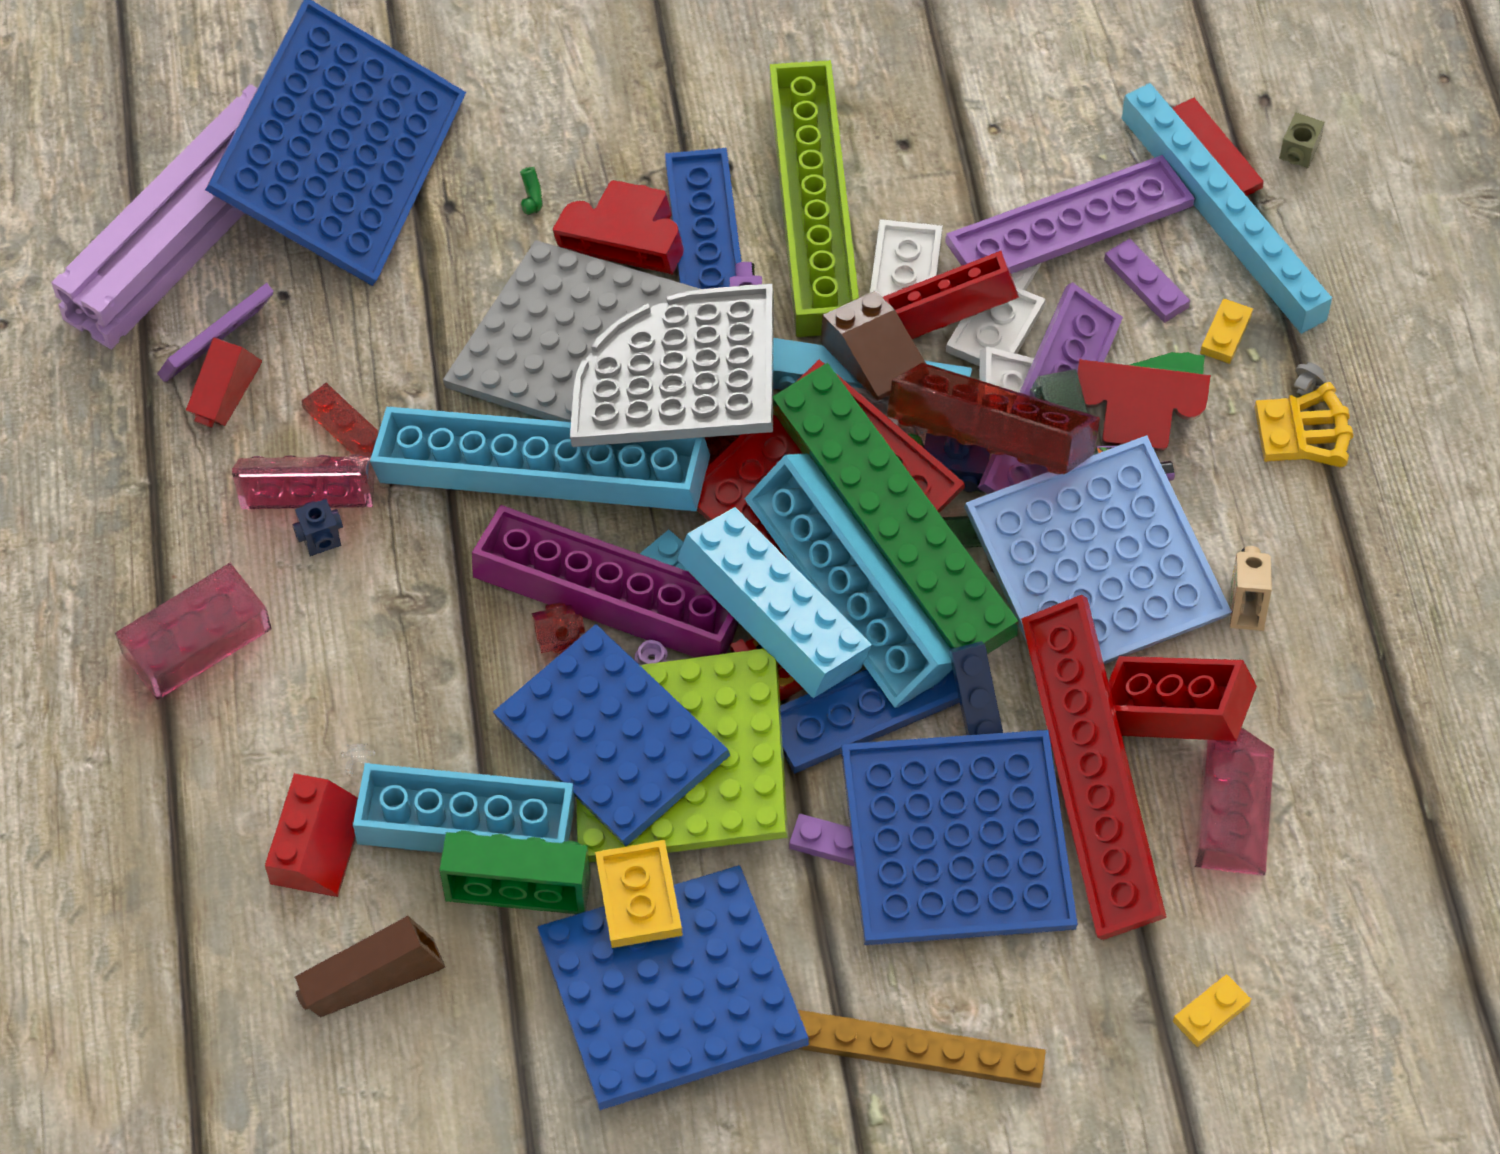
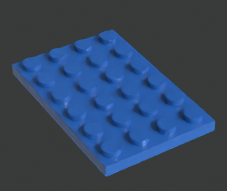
M597 624L493 711L496 719L560 782L573 783L574 796L625 847L730 756L728 749Z

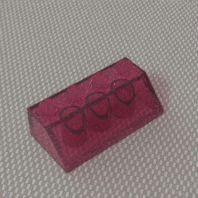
M357 454L345 457H330L328 455L296 457L289 455L265 458L253 456L251 458H239L232 468V475L241 509L300 508L306 503L318 502L323 499H327L330 508L373 507L375 473L370 463L371 456Z
M1241 728L1237 741L1205 740L1195 867L1265 876L1274 749L1245 729Z

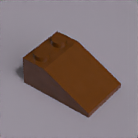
M876 291L822 315L821 344L877 401L930 376L931 371L896 311Z

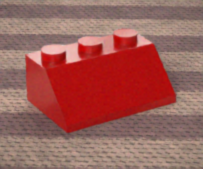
M294 773L265 863L270 884L338 897L356 840L353 822L358 797L328 779Z

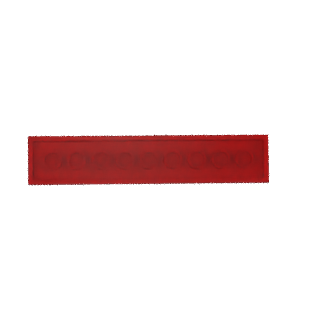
M1081 594L1021 618L1049 731L1097 938L1105 940L1165 919L1167 916L1088 598Z

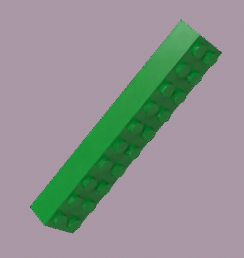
M828 362L773 396V414L802 454L810 455L951 649L982 641L986 646L987 654L1017 636L1018 619Z

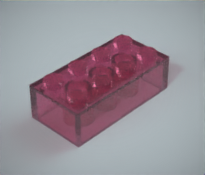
M228 563L115 632L121 653L158 700L270 631L272 627L267 608L234 566Z

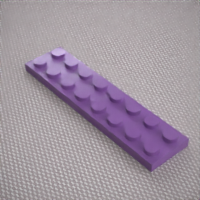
M1161 155L947 233L945 243L961 266L1002 251L1009 270L1013 274L1193 207L1195 198L1164 156Z
M1073 282L1064 289L978 485V488L986 494L996 492L1060 467L1085 408L1078 402L1075 396L1079 359L1104 362L1123 319L1122 316Z

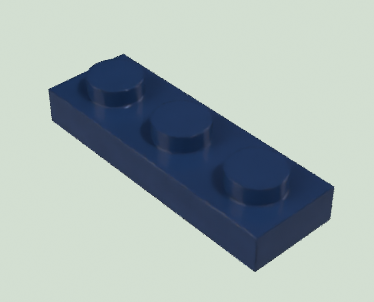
M980 641L950 649L949 654L966 735L1003 733L985 644Z

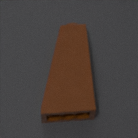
M406 916L295 976L299 990L296 991V996L304 1010L310 1009L319 1017H323L440 971L446 966L434 938L412 918Z

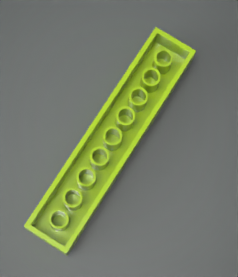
M831 60L770 64V95L796 337L821 336L822 315L859 298Z

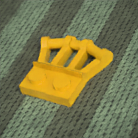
M1331 382L1324 383L1317 390L1298 398L1289 395L1288 398L1256 400L1254 408L1264 462L1308 459L1336 467L1347 465L1349 459L1347 450L1354 434L1352 427L1348 425L1347 421L1350 418L1349 409L1340 402L1335 394L1336 388ZM1325 401L1330 409L1301 412V410ZM1335 424L1334 429L1304 431L1303 427L1304 425ZM1335 443V447L1331 451L1308 445Z

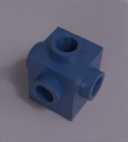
M327 499L318 502L312 501L306 503L303 507L295 509L297 522L292 524L298 542L304 541L310 556L341 546L338 529L343 528L342 520L337 509L331 511Z

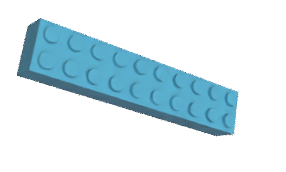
M386 407L370 463L380 483L697 511L710 453L705 437L572 447L570 440L571 422Z

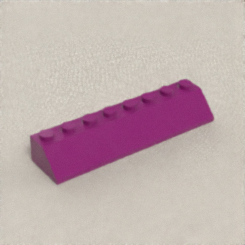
M503 505L499 506L472 551L473 578L639 638L658 641L664 647L695 658L726 654L739 623L689 571Z

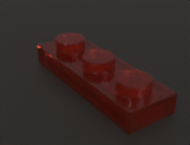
M324 383L301 401L303 409L365 467L370 464L379 431L329 384Z

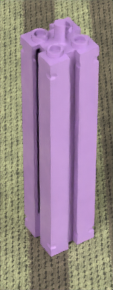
M249 84L242 91V95L236 97L65 268V272L59 274L51 282L56 298L62 301L59 304V309L64 321L80 331L86 329L91 333L93 339L112 350L119 342L120 337L125 336L245 214L205 191V188L257 90L255 86Z

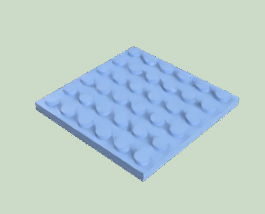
M1147 435L966 502L964 506L1008 604L1019 621L1018 625L1025 641L1026 637L1021 618L1081 594L1088 598L1104 664L1117 660L1119 656L1133 654L1221 620L1232 613Z

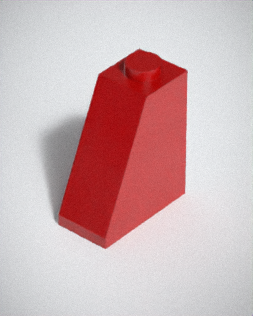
M213 337L186 411L196 416L194 422L213 428L214 423L226 426L260 368L262 360L243 347Z

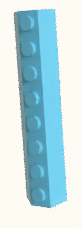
M784 455L745 497V500L789 562L872 644L863 665L894 708L900 707L938 684L953 669L949 654L951 648L810 455Z

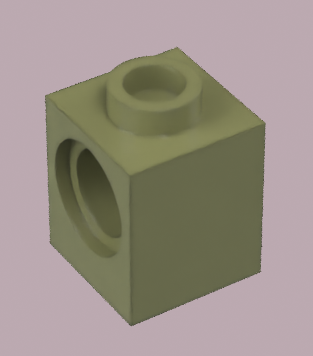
M1295 112L1283 138L1279 159L1309 168L1321 142L1325 122Z

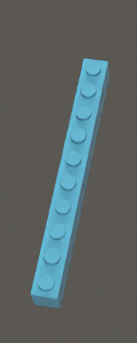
M1149 83L1126 94L1124 97L1122 120L1154 158L1161 155L1164 156L1195 198L1193 205L1296 329L1302 334L1327 321L1332 302L1330 294L1155 87Z

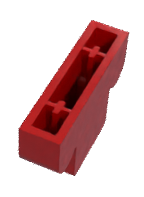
M612 180L606 187L596 208L592 209V206L585 201L571 202L563 209L552 229L558 247L598 259L667 274H673L684 252L678 226L673 220H670L672 212L666 192L645 185Z
M1079 359L1075 396L1078 402L1087 408H1096L1102 403H1106L1102 442L1104 444L1119 446L1147 435L1154 451H1165L1169 445L1173 411L1185 420L1198 418L1204 412L1207 405L1211 375Z

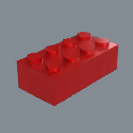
M1119 656L1108 681L1121 735L1132 737L1237 741L1257 688L1244 660Z

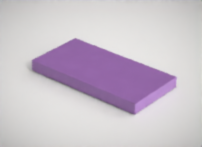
M265 283L171 355L158 371V376L163 382H168L207 352L213 337L220 340L224 339L254 316L273 295L274 291Z

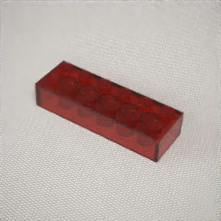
M920 363L892 379L887 417L898 420V423L903 426H918L927 429L928 433L935 436L946 435L956 438L960 444L978 445L987 448V451L991 454H1006L1017 458V461L1023 464L1047 467L1049 472L1054 474H1067L1094 455L1100 417L926 363Z

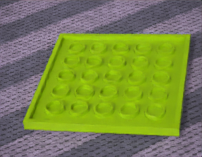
M765 649L640 665L728 749L730 756L627 846L665 840L667 853L788 838L779 675L776 659ZM576 798L577 842L588 846L589 863L596 862L595 852L625 847Z

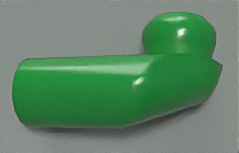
M527 167L520 171L528 197L522 199L521 208L525 214L531 215L534 212H540L543 202L541 185L535 167Z

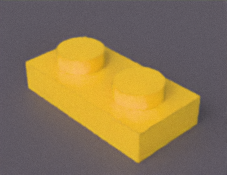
M1223 298L1201 346L1200 354L1231 364L1252 317L1253 308Z
M1226 974L1178 1012L1173 1018V1023L1198 1048L1246 1009L1252 999Z

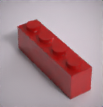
M998 251L882 298L894 308L910 337L915 339L921 335L1017 299L1019 295L1003 253Z

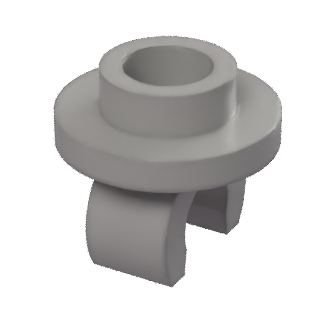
M1314 363L1299 364L1296 368V373L1299 377L1294 386L1298 388L1296 392L1298 395L1303 396L1313 392L1315 385L1321 386L1327 381L1323 375V369Z

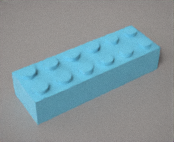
M736 507L687 533L677 560L776 659L812 698L817 697L861 669L872 644Z
M365 763L353 828L358 845L440 853L443 852L446 832L456 833L461 830L483 836L504 834L514 839L526 840L530 837L544 839L546 842L562 843L570 840L575 808L573 783Z

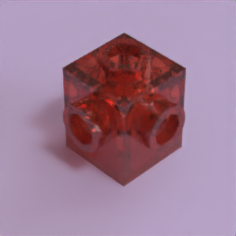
M563 602L547 605L544 611L531 613L541 653L554 651L555 654H561L580 638L579 634L585 633L581 613L575 614L572 605L565 606Z

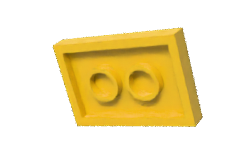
M665 840L595 852L612 948L683 936Z

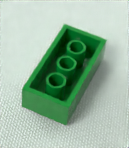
M466 830L457 831L456 833L446 832L439 869L445 902L567 914L586 912L591 880L588 846L581 845L575 841H564L562 843L546 842L544 839L530 837L524 840L510 838L504 834H494L492 836L476 835Z

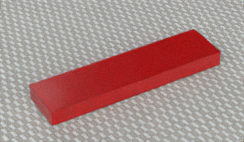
M1195 97L1172 107L1246 196L1263 188V179Z

